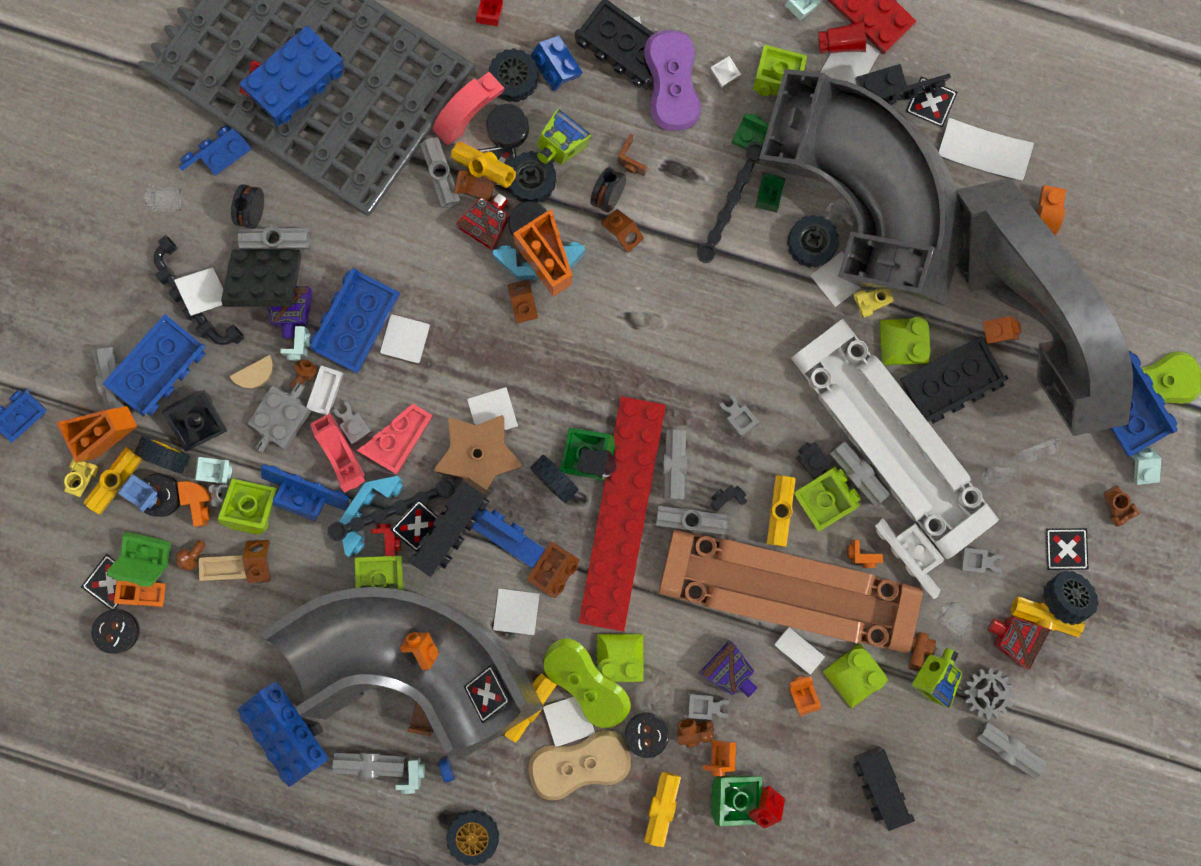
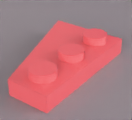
M411 404L357 451L398 475L433 418V415L415 404Z

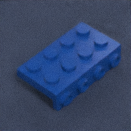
M307 25L239 84L273 118V122L280 126L282 123L285 124L290 121L293 114L299 108H305L315 94L322 93L330 81L336 80L342 75L344 69L343 59Z
M352 268L350 272L347 271L345 273L340 292L336 291L332 297L331 303L333 305L329 312L326 311L320 321L322 325L318 332L315 331L309 343L311 344L310 349L358 374L395 306L400 292Z
M164 314L102 384L142 417L146 414L151 416L160 406L156 402L162 396L167 398L175 389L172 384L177 379L182 381L191 371L187 367L193 361L197 364L206 354L203 351L206 346L198 342Z
M1129 351L1133 370V389L1129 424L1110 428L1127 457L1178 431L1175 417L1171 413L1168 414L1164 407L1165 401L1159 393L1156 394L1152 387L1153 381L1147 373L1144 374L1140 367V359L1135 353L1132 354L1131 351Z
M273 682L237 709L241 720L247 724L253 733L255 741L261 745L267 759L273 763L279 772L281 780L288 787L327 761L326 753L279 683Z

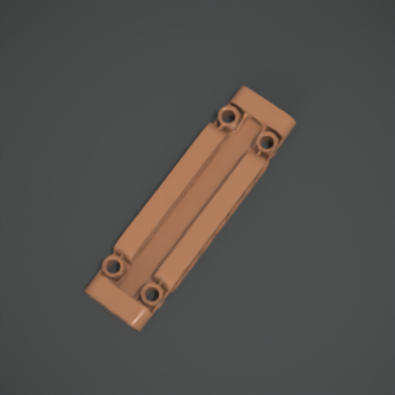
M673 529L658 594L829 637L908 654L914 638L923 589L878 578L876 575L735 541L715 539L709 536ZM707 540L710 542L711 550L709 553L705 554L700 551L699 544L701 541ZM884 584H888L891 588L890 594L886 597L881 593V587ZM694 585L698 586L701 590L700 596L696 599L689 596V589ZM875 629H878L881 633V637L877 642H873L871 639V633Z

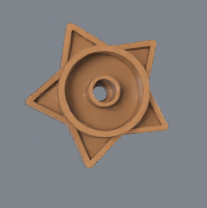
M503 415L477 426L453 418L448 419L450 448L435 467L436 472L463 479L468 477L488 490L496 476L523 466L505 445V419ZM476 449L482 451V455L479 458L473 456V452Z

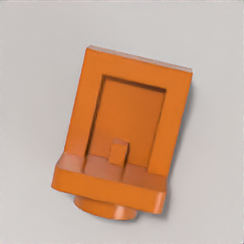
M1007 316L983 322L987 344L1019 340L1021 325L1019 320L1016 321L1015 317Z
M851 540V545L847 546L848 559H851V563H862V568H876V563H883V554H860L859 540Z
M429 632L409 633L400 646L401 652H413L422 670H430L439 655Z
M800 676L789 683V691L799 717L821 710V704L814 689L811 676L806 678L805 676Z
M712 741L711 764L703 765V770L711 771L713 776H725V772L735 771L736 742Z

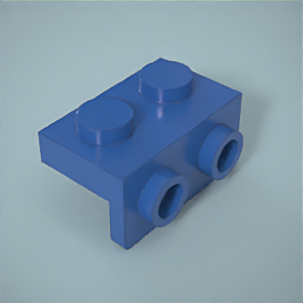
M560 36L539 42L531 53L532 59L535 60L537 67L553 91L558 90L563 83L579 78L583 73Z

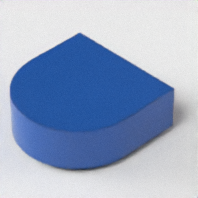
M449 756L441 758L438 763L444 782L454 781L455 776Z

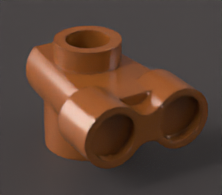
M1114 486L1103 493L1112 513L1110 518L1116 527L1125 524L1127 520L1139 515L1136 505L1134 503L1131 504L1129 495L1123 493L1119 486Z
M918 632L917 637L913 638L911 646L913 654L910 657L909 669L920 671L923 666L924 656L933 655L936 640L928 638L929 634Z
M684 719L677 725L679 745H686V747L692 748L697 746L699 742L714 741L712 720L696 725L694 719Z

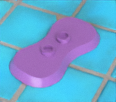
M677 30L656 32L647 39L644 48L645 60L652 73L654 82L650 112L653 120L659 127L672 131L684 130L695 125L701 113L700 99L692 82L695 47L690 37L684 32Z

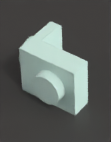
M788 0L785 6L801 21L817 8L821 0Z
M295 326L294 349H280V354L286 356V359L291 361H300L301 357H307L308 347L311 346L309 342L312 334L305 327Z
M1146 447L1131 456L1135 460L1134 482L1137 485L1160 482L1162 458L1153 448Z
M196 458L194 480L227 483V479H230L232 466L229 465V460Z
M420 757L410 758L408 761L409 782L396 783L395 790H401V794L415 793V789L421 787V778L425 777L424 763L421 764Z

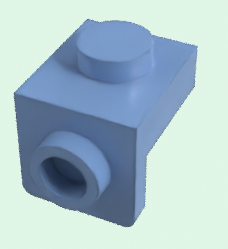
M133 473L118 490L119 495L138 506L142 512L146 508L150 509L158 499L156 488Z

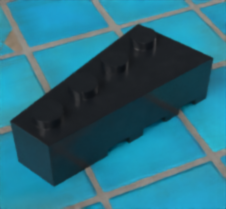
M470 478L464 479L445 505V508H447L445 512L442 511L434 521L432 526L434 529L430 530L419 543L421 549L412 554L408 562L430 577L441 568L446 569L452 560L450 554L454 549L458 550L465 540L462 537L466 530L471 531L476 524V514L478 511L483 512L490 501L487 498L490 492Z

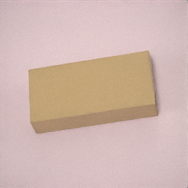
M243 555L199 558V581L246 579L242 560Z

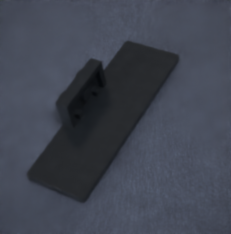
M901 64L857 76L855 81L858 86L867 89L892 105L897 103V100L902 99V97L905 100H910L918 97V94L924 91L926 94L938 91L939 88L946 85L945 82L951 78V75L949 73L907 86Z

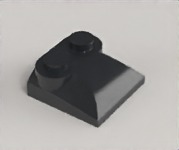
M205 390L195 392L171 404L162 411L163 416L185 452L227 432L224 423L212 404V398Z

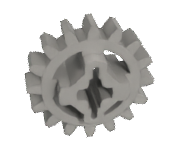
M979 668L977 669L978 675L970 673L969 675L972 680L964 681L968 688L962 690V693L967 694L963 702L970 703L967 709L969 711L976 710V716L981 717L983 714L984 718L989 720L991 714L997 719L999 718V712L1007 714L1006 705L1013 706L1009 698L1015 697V694L1009 692L1014 686L1006 683L1009 677H1001L1002 672L996 670L993 674L992 668H987L986 673L983 669ZM982 680V683L977 688H975L977 683ZM996 681L999 682L1002 690L996 686ZM992 691V695H988V697L984 695L985 692ZM974 697H977L981 701L980 705L982 707H980L977 704ZM1001 699L1000 703L995 707V704Z

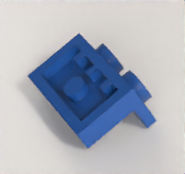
M27 388L22 392L17 390L9 398L11 401L5 407L0 406V433L11 443L47 412V409L30 394V390Z

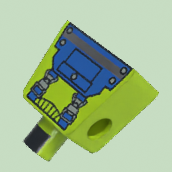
M557 109L539 137L537 146L541 151L537 154V157L544 164H547L551 159L555 160L558 164H564L587 147L591 134L560 109Z
M945 648L941 658L929 655L911 686L931 702L950 709L962 677V672L954 666L958 653L952 649Z

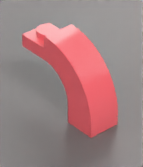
M490 72L478 80L474 78L446 104L438 115L432 131L446 146L450 145L464 135L465 129L473 116L486 104L502 94L504 87Z
M331 413L312 422L310 426L313 434L330 460L344 493L357 488L361 483L365 482L363 477L365 474Z

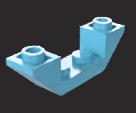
M571 242L563 246L570 269H572L585 255L584 245ZM499 246L498 250H493L494 259L517 280L539 279L529 263H522L521 267H517L516 249H512L511 246Z
M394 476L365 482L339 522L345 525L355 517L361 518L363 514L360 512L365 505L369 506L375 497V494H373L375 490L390 499L393 495L397 497L404 486L401 484L403 479ZM358 532L347 533L346 537L342 540L345 554L349 557H353L354 554L358 555L365 546V543H363L365 537Z

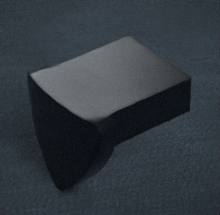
M582 448L578 472L598 475V478H607L616 470L615 459L609 450L601 452Z

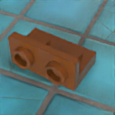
M550 541L526 580L546 594L556 598L563 592L569 577L577 570L580 559Z

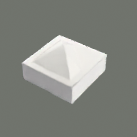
M730 56L710 67L711 73L721 88L741 77V73Z

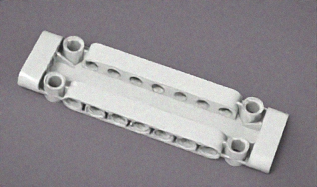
M844 319L837 322L791 358L808 380L809 386L819 394V400L908 516L914 522L919 523L922 532L929 536L946 559L957 554L999 521V518L982 498L981 491L970 483L971 478L882 362L876 356H871L867 345L857 338ZM851 347H858L861 351V356L854 357L851 354ZM815 374H822L824 376V385H819L815 382ZM967 492H971L974 497L971 504L965 500ZM931 519L935 520L938 524L935 532H932L928 526Z

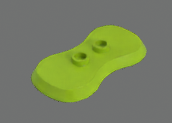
M1171 352L1156 363L1147 367H1141L1144 374L1147 373L1151 377L1153 389L1156 394L1159 393L1163 397L1165 403H1190L1201 395V367L1197 360L1187 352Z
M564 638L556 641L546 650L543 656V667L546 675L551 681L563 687L575 697L590 723L600 728H612L620 724L627 717L631 709L627 693L621 686L604 677L597 670L583 645L575 640Z

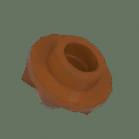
M309 360L297 361L294 364V370L298 375L289 386L294 388L296 382L302 384L305 380H312L317 372L316 366Z
M198 540L190 552L185 548L176 553L177 558L175 559L177 565L182 570L192 571L197 566L196 558L206 544Z

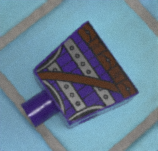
M296 286L293 307H268L270 323L275 327H282V339H295V326H307L313 290L309 286Z
M730 640L699 672L731 695L740 689L747 697H750L757 689V686L748 679L754 673L753 668Z

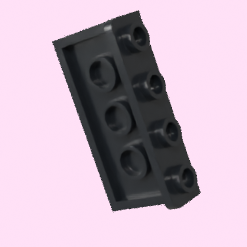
M601 0L582 27L575 31L576 43L585 50L588 48L594 52V56L603 63L606 61L612 65V69L617 74L626 75L637 88L641 89L642 87L648 90L653 83L652 73L645 60L644 48L647 39L654 33L610 1Z
M980 336L900 380L913 404L927 422L931 421L934 424L944 419L945 416L943 414L949 410L955 413L965 407L964 402L970 399L972 402H976L985 397L983 392L989 389L994 392L1004 387V381L1009 378L1007 375H1003L986 342Z

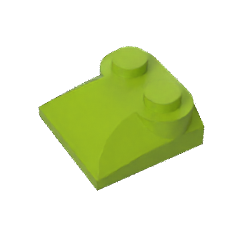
M914 317L912 319L879 321L881 362L884 366L927 365L929 363L930 335L927 318Z
M232 478L218 517V522L236 531L256 535L265 533L269 527V517L277 488Z
M597 634V670L613 682H642L644 673L643 634Z
M859 643L822 671L851 709L873 692L880 690L889 681L875 660Z

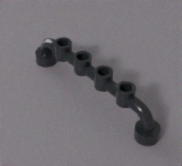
M753 142L748 145L746 149L747 161L743 169L737 174L734 188L728 192L727 202L723 210L718 213L717 223L714 229L709 232L707 243L700 245L697 250V258L700 262L710 263L714 259L716 254L714 247L720 243L721 233L730 222L731 212L734 206L739 203L744 186L749 183L750 173L755 163L761 161L759 157L763 147L762 144Z
M164 235L158 240L160 245L154 253V263L159 270L155 275L163 285L169 283L172 287L169 294L177 303L182 301L184 303L174 281L176 279L175 274L163 261V256L166 252L171 255L178 248L167 235ZM187 307L182 310L189 320L196 319L199 323L196 330L204 339L208 336L218 345H228L232 342L238 344L245 339L242 332L234 324L225 330L226 336H220L202 312L191 316Z
M445 478L440 480L436 484V488L427 492L420 491L412 498L404 501L398 500L392 506L384 509H375L371 514L362 518L355 517L345 525L341 522H334L328 527L327 536L330 540L339 542L346 537L347 533L359 532L367 525L372 523L379 524L389 516L405 513L418 499L426 504L429 500L439 496L448 498L455 492V483L451 479Z

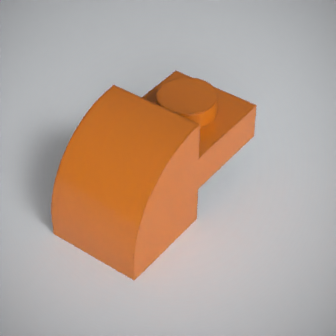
M1044 185L1041 187L1038 209L1035 212L1056 236L1065 215L1066 209H1063L1066 189Z
M177 482L181 506H190L193 527L209 526L208 520L211 519L209 507L205 505V503L211 501L208 489L194 482Z
M117 581L114 604L163 607L166 583L155 582L152 586L142 587L128 581Z

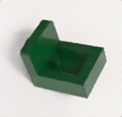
M764 173L755 207L777 213L786 179Z

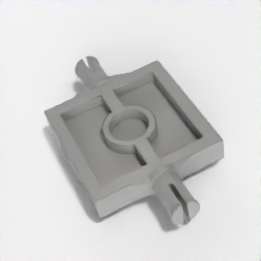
M296 382L290 393L284 392L274 385L271 386L247 423L262 436L255 449L263 453L270 441L275 442L283 449L289 447L311 413V410L298 399L305 386Z

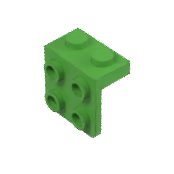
M126 531L122 538L121 556L107 570V576L117 581L136 583L142 587L152 586L169 566L171 542Z

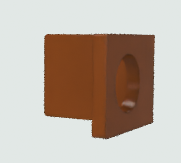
M630 133L618 156V163L623 165V169L629 173L635 174L636 172L645 176L647 166L626 156L633 142V134Z
M459 170L454 193H467L491 200L496 182L484 176L474 177L469 170Z
M616 209L601 222L605 229L617 237L627 253L644 239L634 221L619 209ZM634 232L636 235L634 241L626 243V237Z
M524 280L507 284L516 323L538 319L530 281ZM517 287H525L523 290L520 291L514 290Z
M269 540L246 541L242 560L248 583L270 582L271 580L267 561ZM255 546L263 547V549L258 552L250 551V549Z
M415 702L411 726L407 732L431 736L434 730L422 707Z

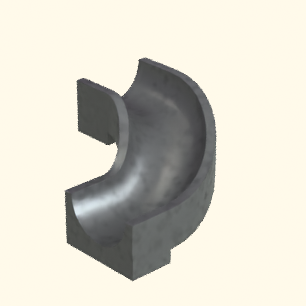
M785 69L759 159L786 174L829 181L849 202L858 221V233H850L838 277L864 289L871 290L872 287L885 288L945 305L961 246L962 217L954 182L937 149L909 118L867 89L848 81L830 78L825 73Z
M1011 178L956 189L962 217V240L955 268L970 292L984 289L992 297L1030 316L1049 330L1053 341L1039 343L1037 380L1071 434L1077 436L1128 425L1133 389L1131 358L1123 334L1114 316L1093 283L1035 212Z
M380 587L351 588L335 591L300 606L261 631L264 640L272 643L282 652L298 676L304 696L303 703L296 707L300 716L326 720L364 696L363 691L375 688H391L408 695L422 707L445 754L466 757L544 708L523 667L517 665L509 650L491 631L466 613L416 593ZM429 632L439 652L430 670L421 669L413 652H401L400 646L409 633ZM491 665L510 703L482 724L464 686Z

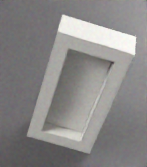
M320 366L307 408L323 415L331 413L344 373Z
M787 627L773 644L809 675L825 658L790 627Z

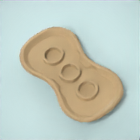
M601 730L576 745L558 747L548 745L541 747L532 754L529 760V778L538 796L546 800H560L585 785H613L619 783L630 771L631 756L627 743L620 734L611 730Z

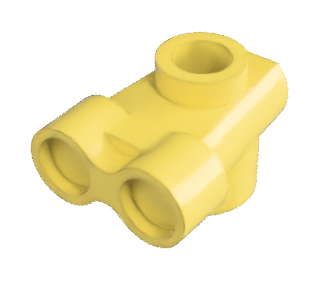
M878 288L866 292L863 289L853 293L862 318L871 316L873 311L894 302L890 289ZM877 294H881L884 300H879Z
M73 458L69 466L71 471L64 479V492L81 498L92 477H96L100 467L84 461L76 463ZM76 482H81L78 487L74 488Z

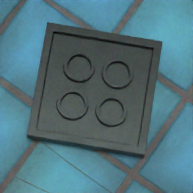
M232 250L221 298L223 307H293L301 260L300 250Z

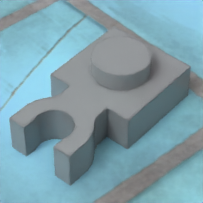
M732 394L729 400L733 405L726 407L722 402L719 404V408L724 413L730 415L727 418V422L742 438L757 427L759 421L746 405L740 408L737 399Z
M346 401L344 402V405L347 407L346 413L341 414L337 408L333 412L336 416L343 419L344 422L339 426L350 443L354 445L372 433L360 413L353 415L352 406Z
M964 547L962 549L960 570L985 574L986 568H988L992 572L1002 573V568H996L993 563L996 559L1003 560L1004 556L992 555L987 557L988 550Z
M689 693L688 718L712 720V714H717L721 718H728V713L720 712V706L723 704L729 705V700L721 699L713 702V695Z

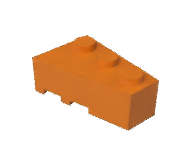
M550 209L514 232L513 237L515 246L554 297L572 285V272L555 223L553 211Z
M127 406L56 422L76 463L99 458L137 427Z

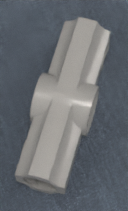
M438 137L426 139L420 143L441 206L442 208L456 206L461 200L459 195L454 193L455 183ZM438 169L446 170V174L444 176H435V172Z
M273 226L266 229H239L238 243L241 250L309 249L310 233L308 228H277ZM278 234L279 240L276 243H270L271 236Z
M114 348L96 349V351H93L98 374L95 381L98 392L103 397L105 410L127 406L123 400L102 384L118 367Z
M666 430V454H664L663 475H665L664 499L684 500V482L687 475V455H685L686 431Z
M845 441L829 454L844 471L848 482L855 489H859L873 507H876L890 495L874 476L875 472L870 465L863 459H860Z
M658 506L656 526L725 535L727 515ZM688 514H694L697 517L698 522L696 526L690 527L686 524L685 518Z
M985 722L978 729L975 738L986 747L995 751V754L1012 766L1015 765L1033 779L1041 776L1045 770L1046 762L1027 750L1026 746L1020 741L1004 734L988 722Z
M361 751L360 753L335 752L332 768L333 773L357 774L363 778H377L379 776L404 777L406 756L384 755L376 751Z

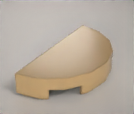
M268 355L229 377L235 384L243 388L255 389L262 387L269 381L273 371L274 363L272 356Z

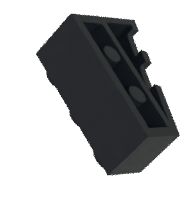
M877 747L854 756L856 763L853 764L857 776L863 779L862 791L865 798L871 800L873 808H870V812L874 821H879L888 831L914 822L913 814L908 813L904 803L906 798L903 792H900L896 782L897 777L885 750Z

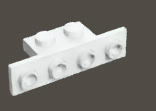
M881 518L875 525L879 537L882 540H887L891 545L892 553L898 559L901 558L906 564L905 567L908 573L919 580L923 592L931 595L933 599L937 598L940 589L927 573L944 561L942 555L916 523L899 535H896L887 522Z

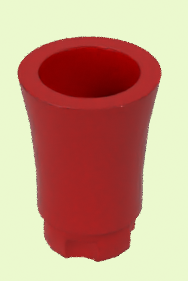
M863 20L846 26L830 28L827 31H819L818 44L820 54L828 52L829 54L844 52L866 53V35Z

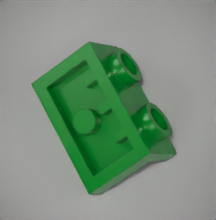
M745 113L731 143L745 150L753 142L763 145L769 124L762 121V118L756 114L751 113L749 115Z

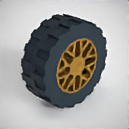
M464 811V813L456 816L449 826L446 835L447 848L450 850L452 857L454 856L458 862H462L464 865L473 864L475 866L486 862L488 858L490 859L498 846L499 830L497 829L496 822L484 811Z

